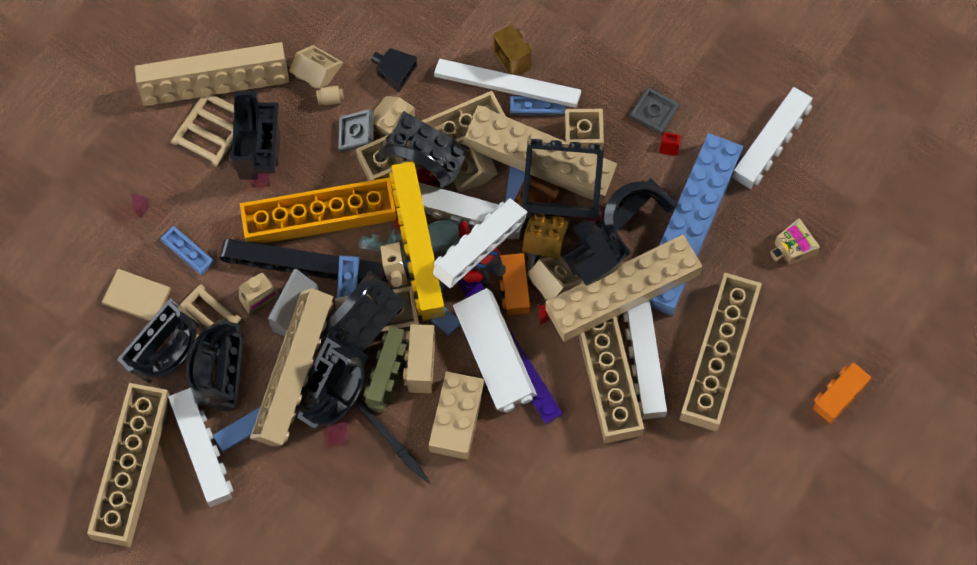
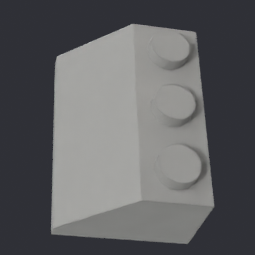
M297 269L293 270L268 317L272 331L284 337L300 292L310 288L318 290L317 284Z

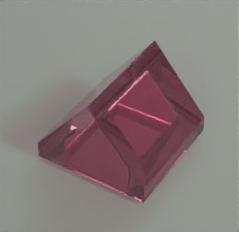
M133 193L131 194L133 206L137 216L141 218L150 207V203L147 198Z

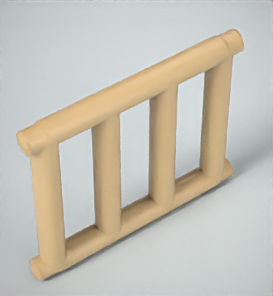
M215 95L201 96L173 137L171 143L174 145L179 144L212 161V164L217 167L232 146L233 124L202 108L208 100L234 113V105ZM197 115L231 131L227 140L193 124ZM189 129L222 147L217 155L182 137Z
M202 284L180 304L206 327L214 323L192 305L198 296L228 321L238 324L241 320L240 316H234L209 295ZM169 336L164 342L168 343L171 339V336ZM203 347V349H207V350H210V351L213 350V349L208 348V347Z

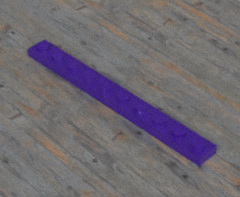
M461 279L457 282L466 298L484 290L480 282L467 283ZM509 329L537 396L532 398L531 403L546 425L562 416V412Z

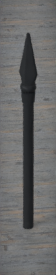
M358 397L355 402L356 407L392 446V449L403 460L404 464L430 484L416 458L408 453V449H405Z

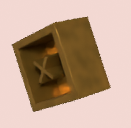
M512 24L493 34V52L508 74L519 76L531 69L532 49L528 43L523 41L519 29H515Z
M531 213L524 234L522 252L560 259L567 235L569 218L551 214Z

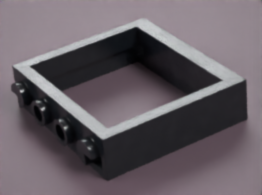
M542 139L527 141L522 208L527 213L598 218L604 147H600V144L589 143V146L581 145L580 142L562 144V141L551 140L550 143L543 142ZM532 149L597 154L593 206L528 201Z

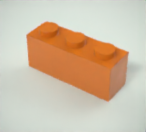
M524 253L501 255L502 264L506 267L503 280H499L500 291H504L505 298H501L502 309H506L507 316L530 313Z
M854 362L849 367L846 365L839 373L841 376L837 380L833 379L826 388L828 390L824 394L822 392L819 393L814 399L815 405L813 410L830 424L869 384L872 378Z

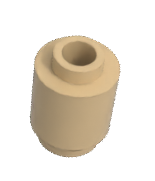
M338 85L316 90L318 105L341 104V100L344 99L343 89H339Z

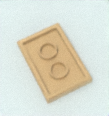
M117 269L102 303L151 321L164 306L171 288Z

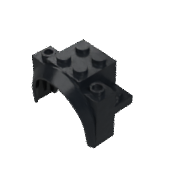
M236 92L234 94L233 142L230 165L237 171L239 180H258V173H275V167L279 166V104L276 102H259L257 92Z
M327 337L308 375V381L301 390L302 398L299 405H296V408L300 410L297 418L313 428L336 424L353 407L361 393L365 378L364 365L369 356L354 346L346 347L333 338Z

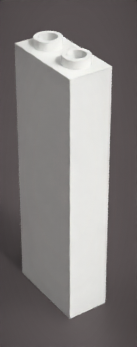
M486 288L454 304V310L497 410L508 413L513 411L515 406L520 403L527 404L531 402L532 398L537 396L493 292Z

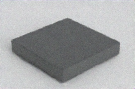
M648 87L630 113L629 118L662 135L679 109L680 104Z
M372 109L339 118L338 151L343 153L355 150L373 142L374 111Z

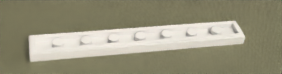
M439 59L434 72V77L577 108L581 95L580 89Z

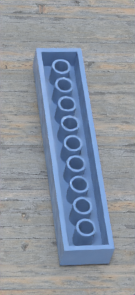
M708 133L660 245L684 234L698 258L731 181L734 169L737 167L741 157L742 145ZM687 282L648 300L650 301L651 308L673 316Z

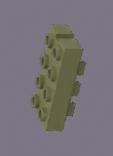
M390 326L388 332H385L383 335L382 343L384 345L382 350H378L376 356L378 363L376 368H372L370 374L372 381L370 386H366L364 397H366L365 403H368L370 411L383 414L387 402H394L397 392L393 391L392 387L393 384L399 385L402 373H398L399 366L405 367L406 365L405 355L403 354L407 343L402 341L405 331Z

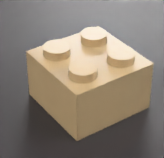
M565 109V142H580L584 146H589V143L600 144V147H603V109Z

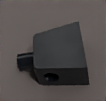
M389 48L384 56L375 52L371 58V62L377 64V76L397 92L401 91L418 66L417 57Z

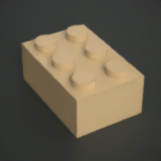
M411 324L410 331H406L407 349H405V361L408 368H404V386H408V392L432 393L435 353L434 325Z

